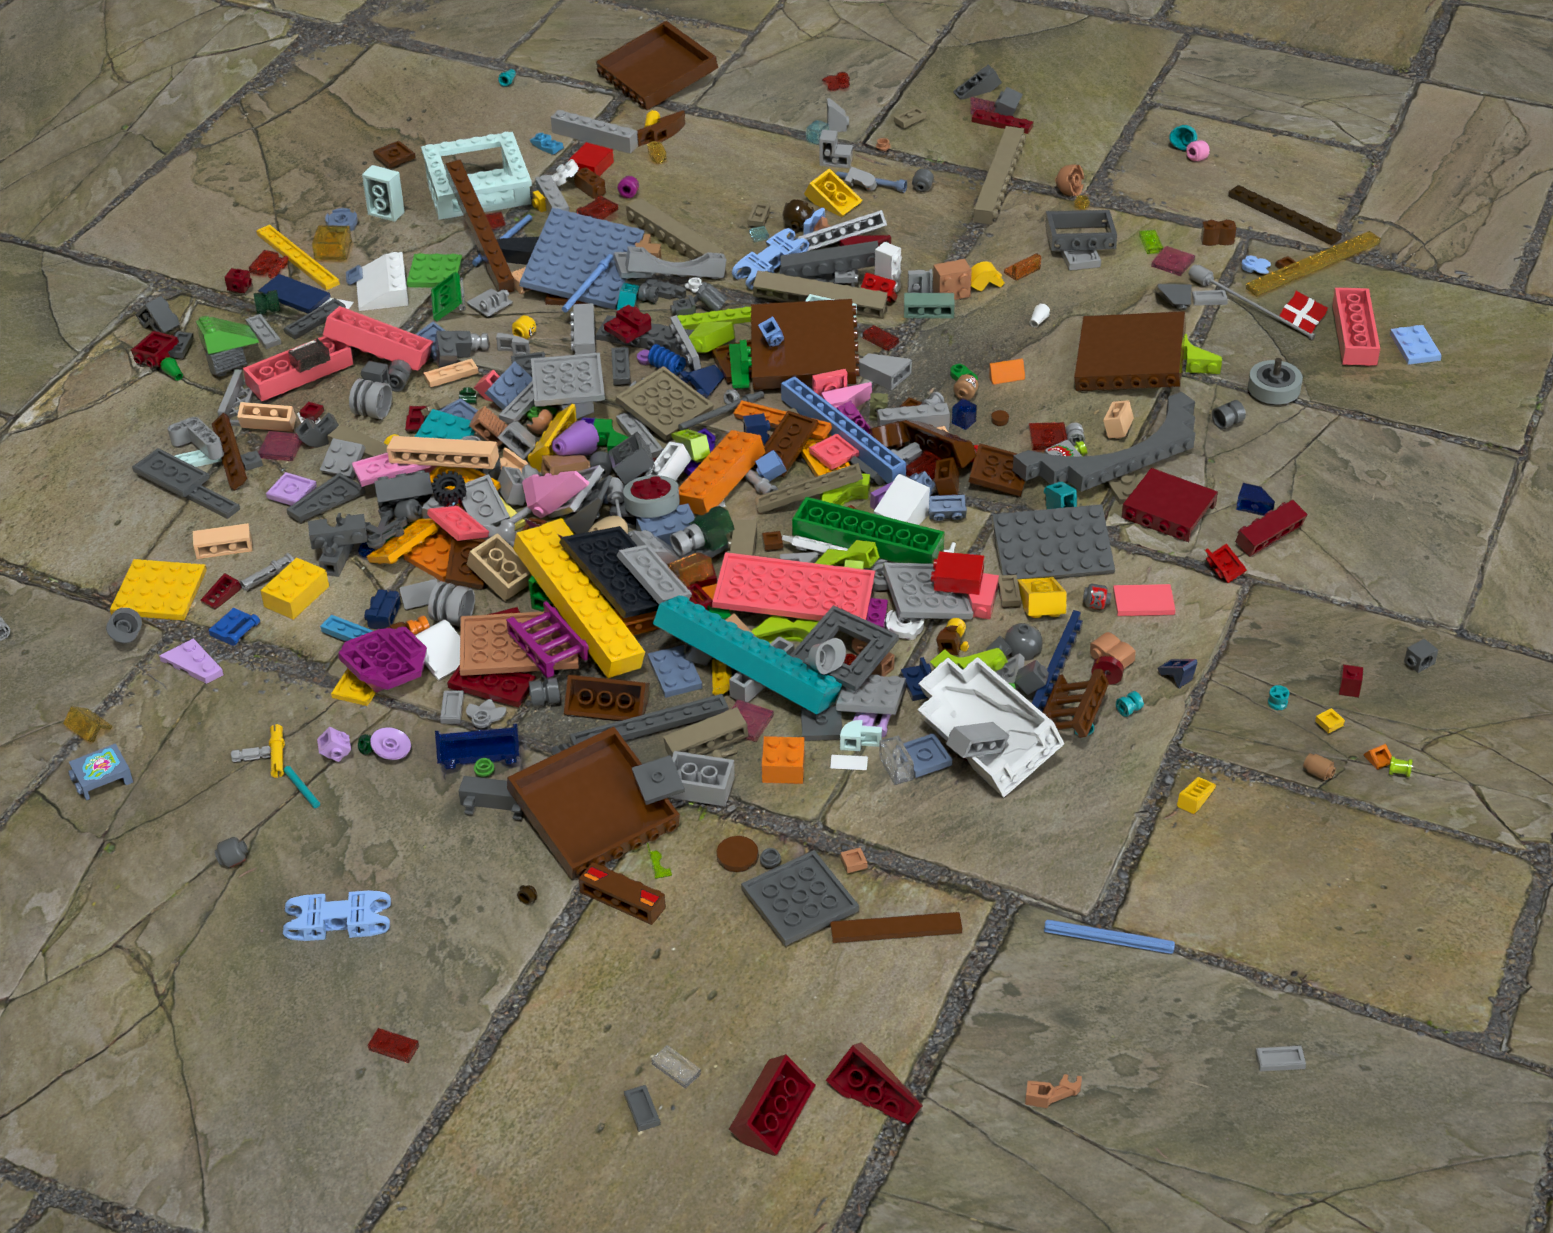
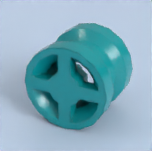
M1280 685L1270 688L1268 706L1274 710H1284L1288 705L1289 690Z

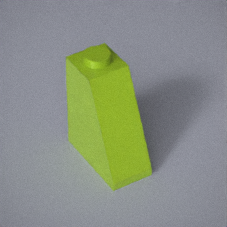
M701 322L690 334L689 339L696 352H709L735 338L733 322Z

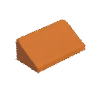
M1023 358L990 363L989 378L991 383L1000 384L1024 380Z

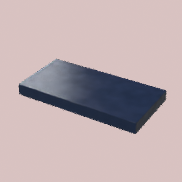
M278 274L258 290L259 295L307 314L331 298L329 292Z

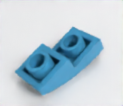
M537 133L535 137L530 139L534 146L550 154H555L564 148L563 142L552 140L551 135Z

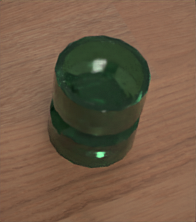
M277 290L267 291L266 294L263 292L253 293L257 315L267 313L268 310L270 312L280 311Z

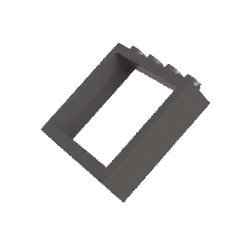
M1110 210L1046 211L1045 227L1052 251L1116 249L1117 232ZM1106 227L1108 232L1057 234L1055 228Z

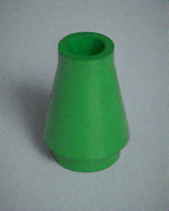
M167 357L161 362L163 372L176 381L183 378L184 374L181 372L175 359Z

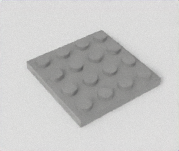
M600 353L531 359L535 407L605 400Z
M883 563L882 569L899 618H973L974 613L967 594L934 591V583H931V572L935 571L933 570V564Z

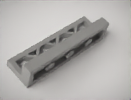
M235 369L217 411L218 417L222 413L228 415L229 419L238 416L239 409L235 410L234 408L239 406L240 402L250 403L254 393L250 388H243L246 382L243 378L242 370ZM242 395L247 396L246 398H243L241 400L238 398ZM238 419L230 420L231 426H240Z

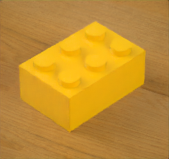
M296 557L260 590L264 607L294 620L329 587L327 572L321 567Z

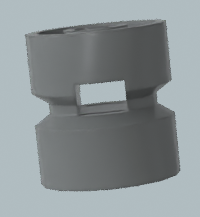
M394 360L388 368L392 391L399 392L403 390L412 369L407 362Z
M1238 400L1228 402L1225 405L1214 408L1212 411L1213 422L1219 429H1225L1232 426L1233 423L1237 424L1244 421L1246 417L1244 406Z
M556 677L545 679L544 682L540 680L529 681L532 707L544 705L546 701L549 704L560 702Z

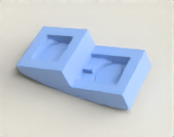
M825 208L815 211L812 217L804 222V235L812 233L819 219L822 216L825 217Z

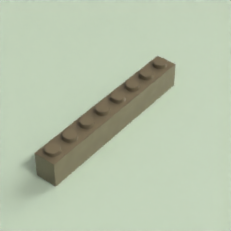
M642 198L626 205L627 219L691 260L699 258L707 252L724 254L723 249Z
M757 270L753 285V296L785 302L806 301L809 294L834 300L852 299V303L857 304V314L882 319L887 304V293L882 291L839 285L814 279H804L770 273L768 271Z

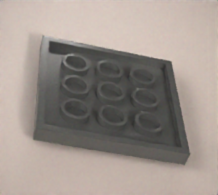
M815 850L741 883L742 891L785 946L829 926L831 921H839L859 911V904Z

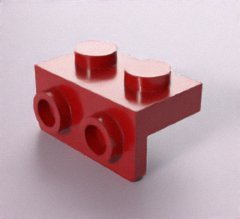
M870 273L865 274L861 288L887 293V302H890V300L896 302L898 297L894 292L895 280Z
M1227 543L1213 553L1208 548L1205 550L1207 554L1206 561L1211 567H1216L1214 569L1220 579L1224 577L1227 583L1247 571L1246 567Z

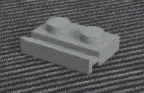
M929 269V271H908L907 293H932V269Z

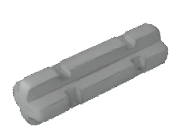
M262 746V749L254 747L242 749V751H231L233 762H240L241 759L248 761L260 759V757H263V759L271 757L270 746Z

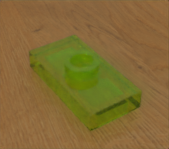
M1156 230L1139 232V237L1147 254L1163 252V246Z

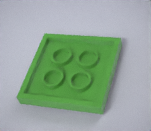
M414 254L407 279V287L433 288L456 271L460 274L463 262L462 255Z

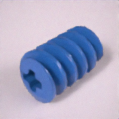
M658 344L653 345L648 353L650 365L656 368L664 366L676 376L686 366V359L664 347H660Z

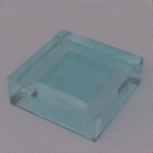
M765 226L749 229V234L754 242L769 239V233Z

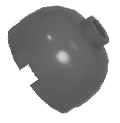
M1018 623L1006 632L1004 639L1013 650L1010 653L1012 657L1020 653L1025 657L1024 661L1034 659L1035 655L1038 654L1039 656L1041 654L1042 636L1035 626L1027 623Z

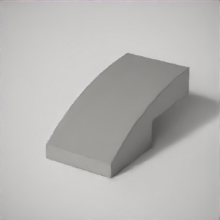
M497 333L498 351H513V356L530 353L528 340L515 335Z

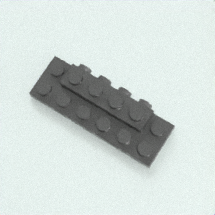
M607 315L596 333V340L651 349L653 345L658 344L660 347H664L675 354L683 355L680 348L681 344H677L675 340V334L672 335L669 326L651 323L652 330L626 344L604 330V324L616 317ZM684 329L685 332L687 333L688 337H689L690 334L694 331V330Z

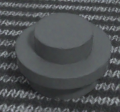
M767 848L760 855V863L764 867L774 868L781 862V855L774 848Z

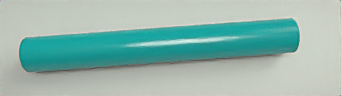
M286 766L284 768L285 774L312 807L318 808L320 802L294 770L290 766Z

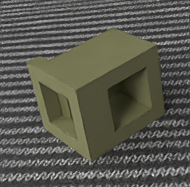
M871 393L870 421H877V410L888 408V394Z

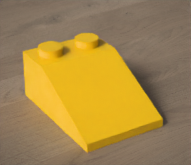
M830 168L810 182L804 193L814 205L825 208V210L840 217L846 215L863 201Z
M1054 577L1017 579L1023 608L1028 616L1040 618L1042 615L1059 617L1060 614H1066V591Z

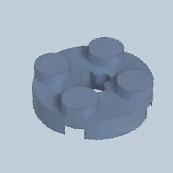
M348 208L332 210L333 213L330 215L328 213L325 217L326 226L330 232L335 231V229L337 231H353L358 222L356 212L353 213Z

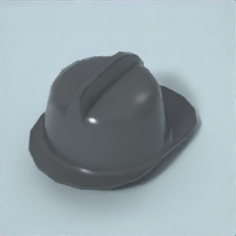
M127 607L119 608L112 614L107 623V634L117 642L130 643L136 638L141 629L142 619L133 609Z

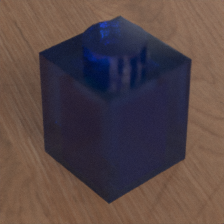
M961 399L952 407V424L967 430L976 422L977 405L968 400Z

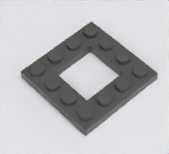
M833 605L790 656L799 658L804 664L810 666L808 662H805V658L808 657L811 647L832 639L839 630L868 643L850 666L843 663L838 669L825 674L826 676L834 677L837 682L856 692L899 641V635Z

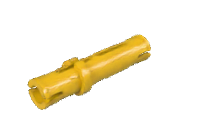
M275 724V731L274 725L270 727V774L272 777L278 778V771L280 777L284 774L283 748L285 741L283 739V727Z

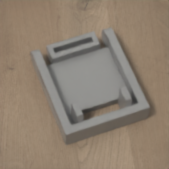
M1096 250L1060 251L1069 271L1101 267V259Z

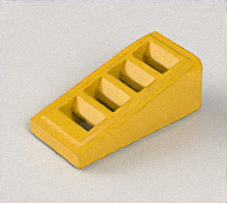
M1197 777L1179 793L1177 807L1195 814L1214 791L1216 784Z

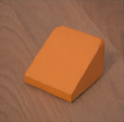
M1386 744L1364 753L1365 758L1377 770L1390 765L1392 755Z

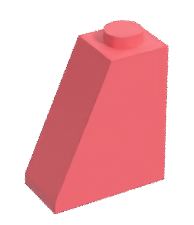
M983 573L980 595L967 594L974 613L973 617L991 619L998 591L999 575Z

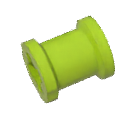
M1391 756L1389 774H1404L1410 778L1413 759L1406 761L1395 759L1394 756Z

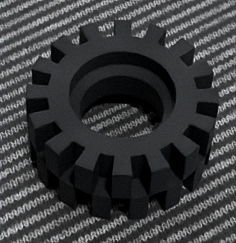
M449 471L448 474L442 472V476L438 474L431 484L435 500L439 504L443 502L444 506L449 503V506H453V502L458 504V500L462 501L463 497L466 496L464 478L458 475L457 472L452 474V471ZM448 486H454V487H455V488H454L453 490H451V491H444V490H443L445 487H448Z

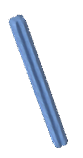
M1046 920L1044 931L1047 933L1169 954L1174 952L1175 942L1171 940L1054 920Z

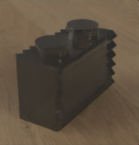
M319 339L310 341V343L307 342V344L288 351L290 363L299 373L330 361L329 349Z

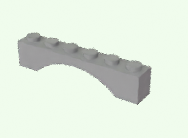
M628 246L625 266L631 273L645 272L651 275L661 273L666 276L677 274L681 277L691 275L696 278L704 276L718 279L724 278L726 258L723 253L707 252L694 260L670 262L655 257L643 247Z

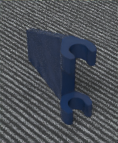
M716 365L692 372H680L682 376L680 379L685 383L690 381L696 387L697 392L706 399L724 378Z

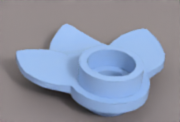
M1247 256L1241 263L1243 270L1247 272H1254L1255 270L1262 274H1269L1266 268L1271 266L1268 260L1258 259L1256 256Z

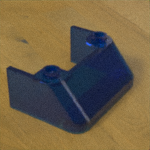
M513 724V728L442 734L440 731H435L437 764L444 766V769H456V765L473 764L481 758H488L491 762L505 761V764L517 763V759H521L520 729L518 724Z

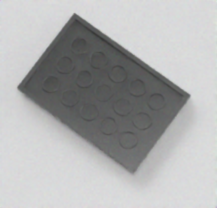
M1102 504L992 514L1002 575H1017V579L1047 577L1059 579L1115 573Z

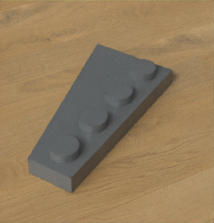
M338 473L287 508V515L302 522L365 494V487H362L342 473Z

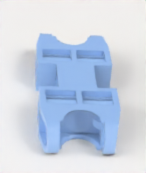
M790 228L784 229L766 241L767 248L758 255L751 252L742 258L733 267L732 276L736 279L748 277L746 279V286L749 289H753L754 283L750 284L753 280L755 281L757 270L774 273V269L781 265V255L806 252L809 248V242L804 238L794 240L795 232Z
M381 891L349 892L348 900L327 902L325 894L294 897L285 903V912L296 916L297 919L283 926V934L288 939L300 941L326 939V931L348 930L349 938L382 934L390 928V920L386 916L377 913L389 908L391 898L387 893ZM383 899V900H386V901H385V902H377L376 900ZM295 905V906H299V907H298V908H291L290 906ZM378 923H384L385 925H383V926H378V925H376V924H378ZM288 930H298V931H297V932H290V931H288Z

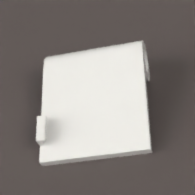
M442 620L415 635L427 647L424 664L438 681L455 672L460 665V636L447 620Z

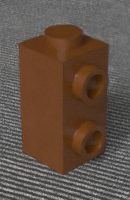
M582 168L574 174L575 187L592 199L606 194L605 180L588 168Z

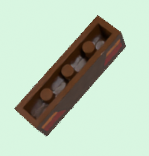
M592 862L579 877L580 893L650 925H653L666 908L664 893L657 889H652L639 881L632 880L621 873L614 872L603 865Z

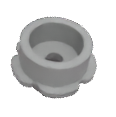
M734 389L727 390L723 397L726 404L740 399L738 392Z

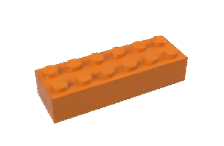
M731 430L678 488L679 505L689 504L693 514L709 516L756 464L755 461L764 455L765 449L761 435Z

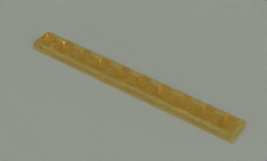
M1368 231L1246 283V289L1257 297L1379 245L1381 238Z

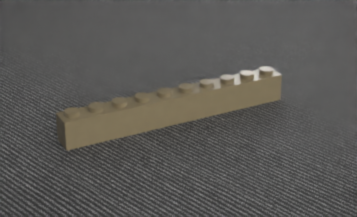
M1006 126L975 205L973 222L992 225L994 219H997L998 210L1001 209V202L1004 201V195L1007 193L1014 168H1016L1017 160H1019L1020 152H1022L1023 144L1026 141L1024 128Z

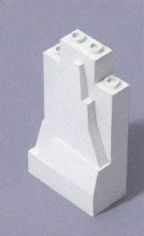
M978 657L963 670L947 658L918 683L923 693L929 698L918 711L923 720L946 741L949 739L951 730L956 726L994 722L1010 735L1003 751L1000 753L965 757L971 767L1003 798L1064 745L1054 722Z

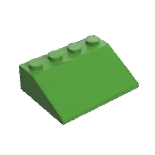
M209 316L200 317L199 320L195 321L200 341L208 354L259 343L258 338L249 325L214 317L209 318Z

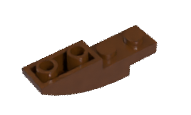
M682 110L659 118L658 123L637 130L638 147L651 142L656 145L678 133L685 126V111Z

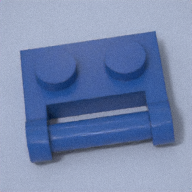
M232 608L209 629V634L216 639L235 646L247 631L260 623V619L255 614L249 615L236 608Z

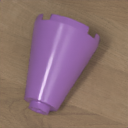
M585 420L576 421L553 440V451L560 456L590 455L597 449V442H599L598 432L591 423L588 424Z

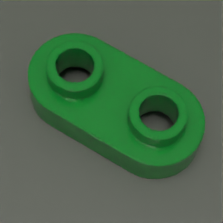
M955 364L950 369V376L956 382L960 376L965 374L973 376L978 381L977 375L963 364Z

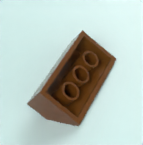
M912 420L903 421L910 443L916 442L919 444L923 453L940 460L954 457L957 467L961 469L977 456L974 445L969 440L962 439L945 430H940L931 424L928 425Z
M568 675L564 714L614 720H626L644 715L648 704L650 683Z

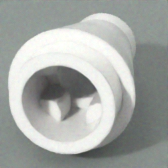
M1045 304L1035 306L1029 322L1032 327L1037 328L1049 317V307Z

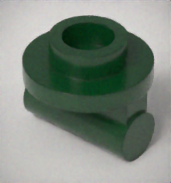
M465 387L459 391V399L461 398L468 404H477L476 391L473 388Z
M368 734L361 735L358 740V749L364 755L370 754L373 751L370 744L371 736Z

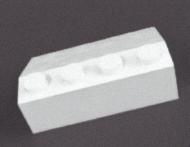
M402 252L385 254L362 267L363 278L357 281L359 311L408 306Z

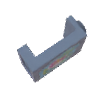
M116 743L69 761L71 770L68 771L70 779L72 782H77L75 783L76 790L79 795L83 794L85 800L90 799L88 794L90 790L122 778L125 785L133 783L130 769Z

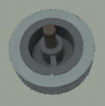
M1281 358L1262 361L1254 365L1250 370L1248 389L1253 397L1262 402L1286 404L1294 401L1300 395L1303 377L1297 367L1282 361Z

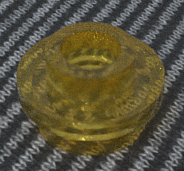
M1079 195L1076 197L1074 205L1079 209H1085L1090 206L1089 198L1085 195Z

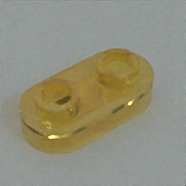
M657 141L648 143L647 150L652 161L657 164L666 161L667 154L662 143Z

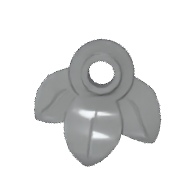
M488 699L480 706L469 704L466 713L472 718V724L475 727L485 728L492 722L502 719L506 714V707L496 708L493 701Z

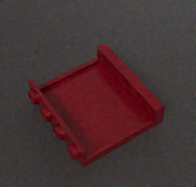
M1151 468L1123 503L1121 518L1189 543L1191 531L1209 508H1215L1218 491Z

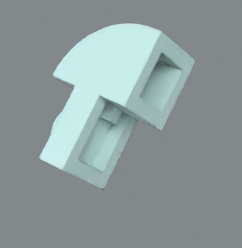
M855 720L847 723L841 730L840 750L860 751L861 746L881 747L882 727L863 726V720Z

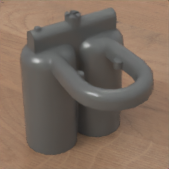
M702 282V285L698 286L697 295L693 298L695 303L700 299L712 311H719L727 300L715 287L706 282Z

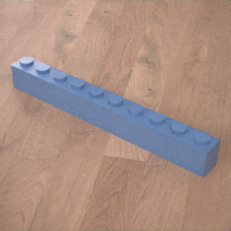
M793 377L781 383V400L791 408H795L800 415L831 423L832 429L829 434L831 436L835 434L840 435L859 450L858 458L876 471L888 484L893 482L899 474L906 477L905 461L798 378Z

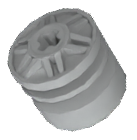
M357 379L350 391V411L353 414L368 415L377 419H384L387 416L392 404L391 386L386 383Z
M443 581L438 582L434 586L429 598L428 614L430 619L434 621L447 620L451 625L461 627V616H472L475 605L474 590L460 585L455 587L454 584H448Z

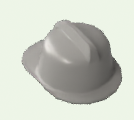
M832 638L823 643L815 644L811 647L805 662H808L811 668L818 670L819 673L827 674L838 669L843 664L846 656L845 645L838 638Z

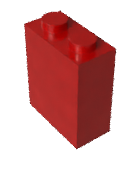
M586 142L568 160L573 159L579 167L577 171L582 168H588L600 177L614 163L613 149Z
M939 551L938 559H934L933 570L935 571L931 572V583H934V591L980 595L984 573V555Z

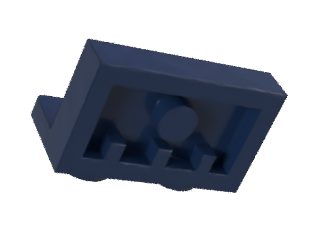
M924 657L920 658L919 666L901 669L900 675L902 678H906V688L912 701L928 698L918 684L925 676L932 672L930 664L926 663Z

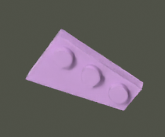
M194 638L159 655L161 662L165 664L168 662L178 670L183 669L190 676L206 684L224 675L221 667Z

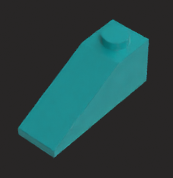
M623 283L619 293L617 310L628 304L632 307L635 306L639 285Z

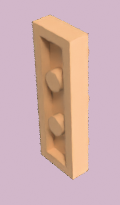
M468 359L424 372V378L430 387L469 377L479 372L474 361Z

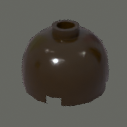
M802 200L786 202L782 215L784 223L793 230H804V222L812 217L815 210L813 207H808V203Z

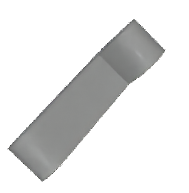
M198 417L187 418L167 428L173 446H182L192 442L211 460L224 456L220 438Z

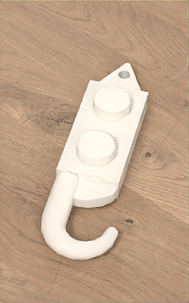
M783 535L782 540L792 543V545L796 546V549L802 551L811 549L817 552L818 555H823L828 548L848 550L844 547L800 536Z

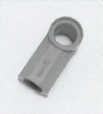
M916 442L909 444L899 451L891 450L906 462V468L909 462L922 455V450Z

